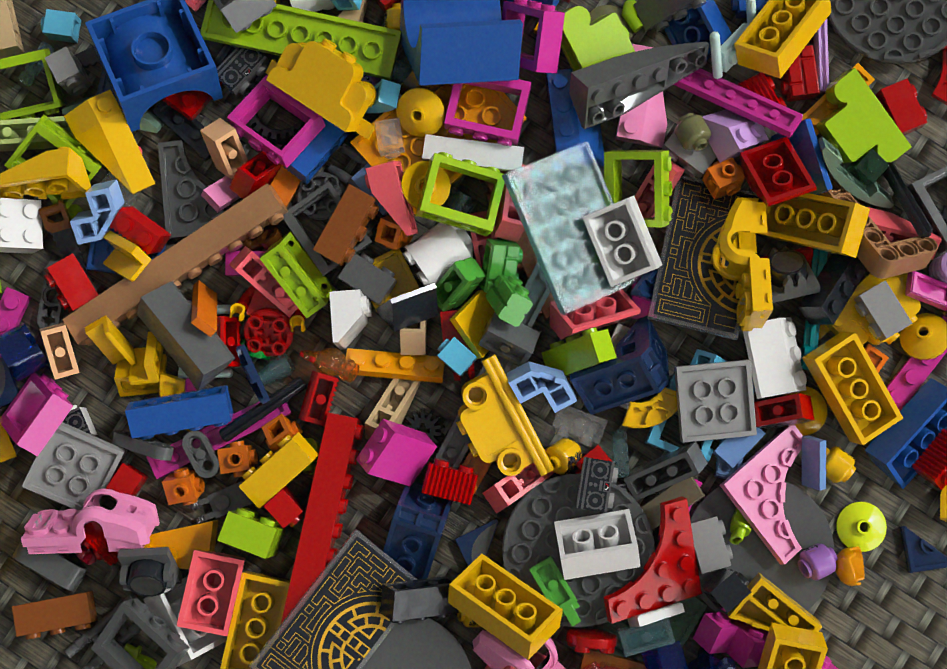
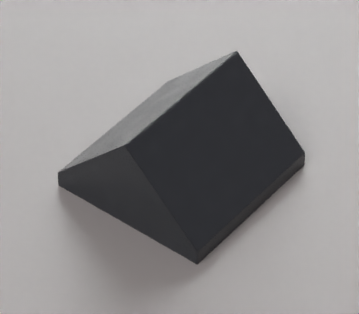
M433 283L394 297L376 309L377 313L394 332L438 316L436 285Z

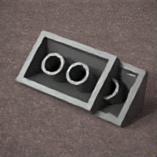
M169 282L140 298L137 315L198 390H202L235 359L216 332L210 337L191 324L192 301H187L174 282Z

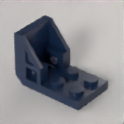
M648 315L639 318L616 345L617 358L570 374V381L591 415L659 393L669 383L667 349Z
M414 481L411 487L406 485L403 490L382 553L386 560L411 580L428 578L453 504L452 500L422 493L423 483Z

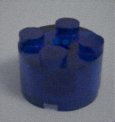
M25 323L19 324L0 334V354L7 366L14 372L12 374L18 382L41 370L49 363L38 344H35L37 342Z

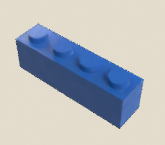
M323 118L326 126L290 166L284 168L307 185L352 132H344Z
M227 385L129 402L125 409L132 439L140 437L142 440L150 439L156 434L162 433L173 435L178 433L179 430L184 429L197 431L207 425L214 424L215 427L224 426L232 420L234 413Z

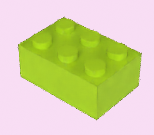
M241 507V509L237 508L235 511H228L217 541L267 559L277 555L287 527L283 528L274 517H258L260 512L247 507Z

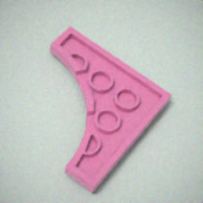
M795 425L784 427L720 484L721 488L780 565H785L802 549L791 530L789 521L785 519L783 509L786 473L802 449L803 435Z

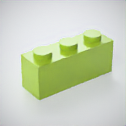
M594 327L582 331V337L580 334L565 338L567 343H564L563 340L550 344L551 349L542 352L545 366L562 370L567 377L571 373L617 358L608 329L597 331V328Z

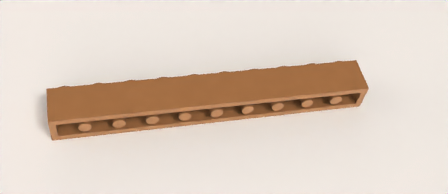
M265 184L152 259L135 281L131 282L126 278L122 279L62 320L77 344L94 345L95 343L85 333L84 327L106 315L117 329L120 328L122 321L138 316L137 310L142 296L169 282H174L179 289L182 286L181 282L187 278L193 279L202 273L201 269L205 266L217 264L223 259L222 255L228 251L234 252L243 246L242 242L249 237L251 239L256 238L264 232L263 228L269 224L275 225L284 219L283 215L288 210L275 189L269 184Z

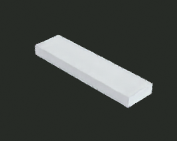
M425 134L422 160L430 161L434 153L445 152L460 161L463 159L472 160L477 163V166L483 168L495 167L500 171L521 173L524 147H510L496 143Z

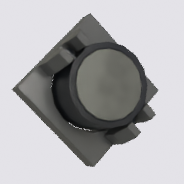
M786 245L783 246L782 251H777L776 248L771 250L769 260L772 303L820 292V284L802 253L790 250Z
M169 547L119 550L117 558L122 565L119 583L123 585L124 591L131 590L138 595L153 597L164 593L166 587L167 589H172L176 584L182 583L183 575Z

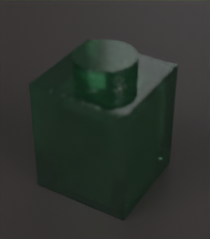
M870 149L858 160L852 162L846 170L866 186L874 184L890 165L873 149Z

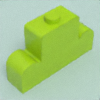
M583 6L571 7L561 11L565 13L561 48L573 72L613 57L635 52L629 39V32L622 25L616 13L602 15L590 22V13Z
M856 68L845 71L827 86L825 91L826 98L831 104L838 105V108L818 123L817 129L829 143L839 150L843 160L842 163L855 162L866 152H868L870 160L874 163L893 162L912 147Z

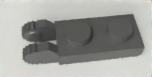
M243 481L209 494L207 498L190 504L191 510H196L210 503L213 510L211 513L198 516L195 519L196 523L200 524L213 518L217 519L227 515L228 511H235L237 508L241 509V507L244 508L254 504L238 487Z

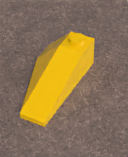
M111 90L87 99L64 115L75 139L98 162L100 161L132 195L155 185L153 177Z
M59 147L55 150L45 151L0 173V198L22 199L24 195L38 197V199H47V195H61L62 199H75L86 197L85 193L91 188L83 159L70 147Z

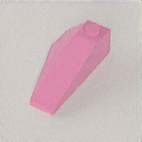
M632 44L635 52L653 48ZM663 91L626 114L619 116L615 140L657 148L663 147L667 129Z

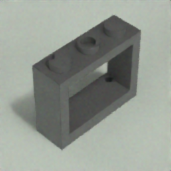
M947 166L908 186L931 225L932 233L940 236L942 239L937 250L939 255L947 251V225L925 188L946 178Z
M329 181L283 215L288 227L322 275L326 277L342 265L335 262L329 264L323 255L313 250L315 243L296 217L329 194L338 205L344 192L338 184L333 186ZM367 225L366 228L368 230L365 237L354 247L357 255L373 244L371 237L374 235Z
M138 598L122 602L91 647L112 669H145L114 640L129 617L167 653L157 669H175L190 648L180 638L179 634L174 633L161 617L156 616L148 609L147 604L142 603Z

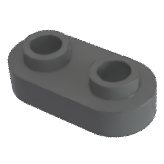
M200 431L187 433L183 438L182 446L195 472L203 478L216 476L220 471L219 460L208 437ZM195 439H199L201 442L199 448H194L193 446ZM206 461H211L212 463L210 470H206L204 467Z

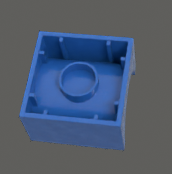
M145 0L85 22L96 55L131 132L140 129V120L152 105L172 94L196 90L208 93L214 101L223 98L216 65L185 0Z
M401 0L400 43L419 85L519 80L523 23L521 19L502 20L500 0Z

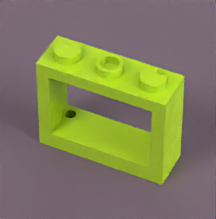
M49 48L0 59V70L42 60L53 101L2 112L0 113V120H11V118L19 116L21 119L36 118L35 113L44 111L45 115L58 113V107L65 106L60 85L57 83L45 60V57L51 55Z
M43 114L4 166L10 169L25 162L26 160L21 155L38 134L57 148L70 147L83 159L89 181L92 180L103 164L100 161L98 162L74 136ZM47 195L53 204L58 203V200L62 199L61 195ZM63 199L67 209L75 201V199Z
M612 150L604 152L605 207L622 200V160H654L655 218H644L647 227H665L669 225V221L672 220L671 214L673 213L672 207L669 206V196L672 195V182L669 181V171L672 169L669 150Z
M434 153L429 161L416 216L488 236L493 232L506 174L500 173V170L495 167L483 168L477 166V163L472 160L463 159L460 161L454 159L449 153ZM439 167L494 183L486 219L430 203Z
M291 231L272 244L260 257L262 263L306 319L324 307L330 299L329 292L336 290L326 276L322 275Z

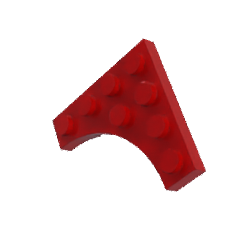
M681 496L660 503L661 515L658 535L661 537L656 552H652L649 560L643 567L644 572L634 582L630 581L616 592L604 596L607 620L613 624L702 594L687 498Z

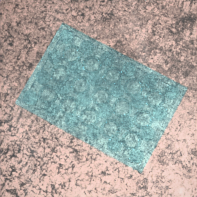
M588 141L502 175L562 316L628 287L641 279L643 274L612 287L610 286L582 218L614 204Z

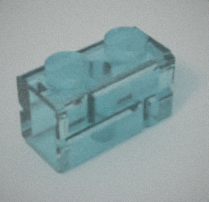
M668 617L641 627L617 629L625 657L675 643Z

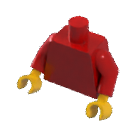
M251 285L242 294L238 302L230 307L229 317L232 318L233 314L239 313V321H243L245 312L246 315L250 316L254 311L261 308L280 309ZM298 308L289 318L291 332L298 325L301 326L302 332L306 330L305 316Z

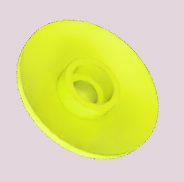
M851 503L843 508L838 515L836 531L841 542L848 548L860 547L861 552L873 550L882 543L886 535L885 517L876 506L870 503ZM862 522H865L868 526L865 532L860 530Z

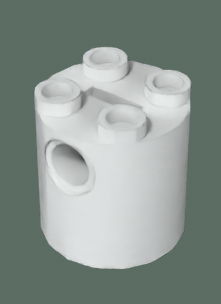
M439 223L412 244L404 246L406 251L402 253L410 266L416 265L419 270L416 275L422 284L427 286L439 282L454 262L470 257L473 258V242L466 230Z

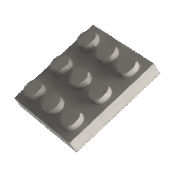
M751 360L674 366L680 442L757 435Z
M62 422L38 457H35L21 487L73 509L81 510L90 493L94 490L106 489L125 449Z

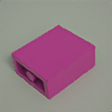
M382 419L356 460L367 474L411 487L437 446L424 432Z

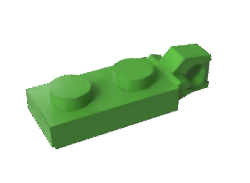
M552 556L530 568L529 570L544 596L563 609L562 617L566 616L572 627L580 623L581 619L575 609L580 607L577 602L578 600L567 581L564 580V576Z

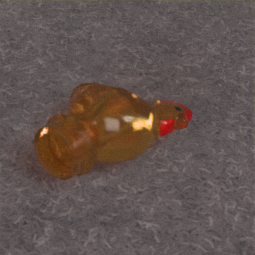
M326 348L320 351H300L299 355L312 363L322 374L329 376L339 375L342 381L351 383L359 373V365L354 360H346L345 355L337 348Z

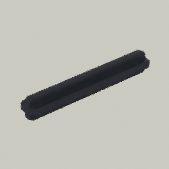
M894 162L882 163L880 170L918 236L922 239L930 237L933 229Z
M297 377L269 396V402L259 403L219 431L220 436L224 441H230L305 390L307 387L302 378Z

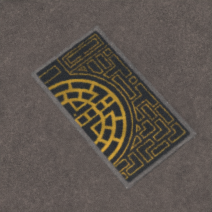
M681 176L675 186L671 205L673 211L671 214L672 220L669 221V225L666 228L660 257L662 266L657 271L648 319L732 340L738 339L740 326L737 321V304L740 299L736 298L735 290L739 282L726 279L720 275L714 268L711 258L721 228L737 197L759 198L754 192L740 189L732 196L724 195L714 200L703 180ZM722 255L721 264L727 269L729 262Z
M355 529L250 663L249 667L251 669H362L396 624L390 622L387 617L380 613L382 584L418 579L368 540L360 531Z

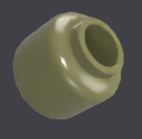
M688 113L676 122L677 126L674 132L685 150L700 151L708 145L707 141L712 133L701 115Z

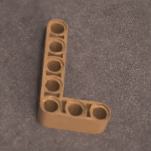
M829 176L833 189L820 194V196L858 203L834 177ZM868 216L857 257L873 276L885 279L926 268L937 251L938 244L931 237L922 239L919 236L891 243Z

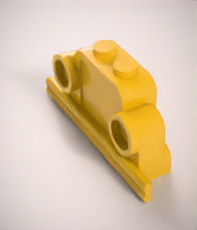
M323 39L322 42L291 43L285 47L278 62L271 60L265 72L268 74L266 79L268 82L344 132H357L366 139L371 137L376 126L365 120L363 116L367 109L375 103L377 93L375 87L370 82L361 81L364 71L362 66L356 62L357 58L345 51L341 53L336 49L337 45Z
M871 273L867 275L855 289L834 325H820L819 340L831 330L835 335L842 331L855 332L862 345L867 341L872 345H880L884 342L890 345L900 334L897 332L881 342L879 338H874L868 328L869 322L865 316L862 317L857 312L854 299L886 280L908 317L914 323L918 319L916 314L920 311L921 304L919 300L905 295L908 273L885 279L877 278Z
M494 354L482 360L481 362L486 372L463 385L461 395L465 404L459 408L458 417L460 421L456 422L462 436L467 434L471 440V443L467 445L473 457L479 456L486 463L496 461L499 470L507 476L519 474L523 468L532 463L535 464L541 476L553 471L554 467L522 405L510 387L508 378L496 355Z

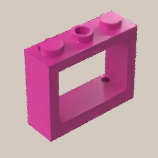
M528 0L504 1L502 20L521 19L524 29L525 14L539 18L534 56L521 52V68L540 73H557L565 13L555 10L556 6Z
M266 75L228 115L227 119L230 125L236 129L240 139L242 137L246 138L250 146L256 151H264L271 162L276 165L280 163L288 168L326 125L322 116L266 80L268 76ZM270 98L306 123L282 150L246 126Z
M519 79L464 83L520 96L512 131L455 118L463 83L453 84L444 122L445 129H448L450 134L463 136V133L473 135V138L479 141L492 139L501 145L510 147L512 144L518 145L531 90V82Z
M33 372L0 418V423L16 445L38 457L73 408V405L67 399L69 395L62 391L63 388L56 384L55 380L44 373L40 376Z

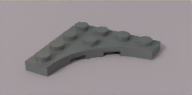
M180 140L158 143L165 230L171 234L169 240L186 238L238 203L233 202L217 213L201 196L203 190L207 187L193 172L187 159L184 142Z

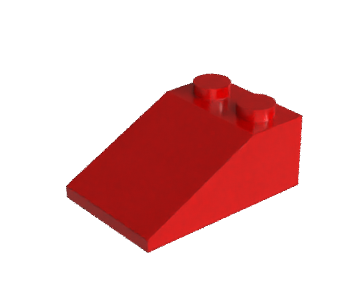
M788 137L740 152L741 167L749 187L768 207L817 190L815 183Z

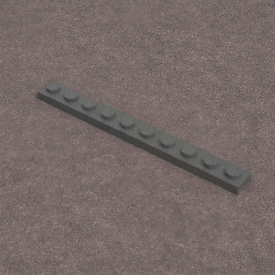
M544 248L524 286L530 292L528 297L531 299L533 306L527 314H524L525 318L521 323L532 328L567 259ZM490 351L488 357L494 355L495 353ZM495 354L504 373L507 375L513 362ZM482 366L478 376L486 372L484 366ZM458 414L435 456L437 459L450 462L449 466L454 468L459 467L469 448L467 444L471 443L467 434L462 436L456 422L460 421Z

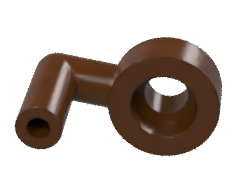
M271 225L265 228L264 232L257 239L251 241L248 238L243 241V247L246 246L251 251L261 247L268 250L272 244L283 237V233L276 225Z

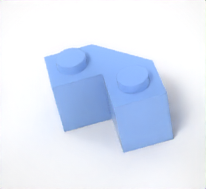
M117 179L94 184L85 193L91 210L79 212L70 221L78 245L101 240L111 229L112 221L125 203Z
M528 361L507 373L508 383L520 404L542 392L554 413L577 402L574 390L562 370Z

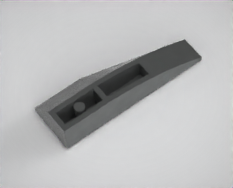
M685 43L640 50L613 57L571 72L569 94L581 126L586 129L626 114L705 66L709 43Z

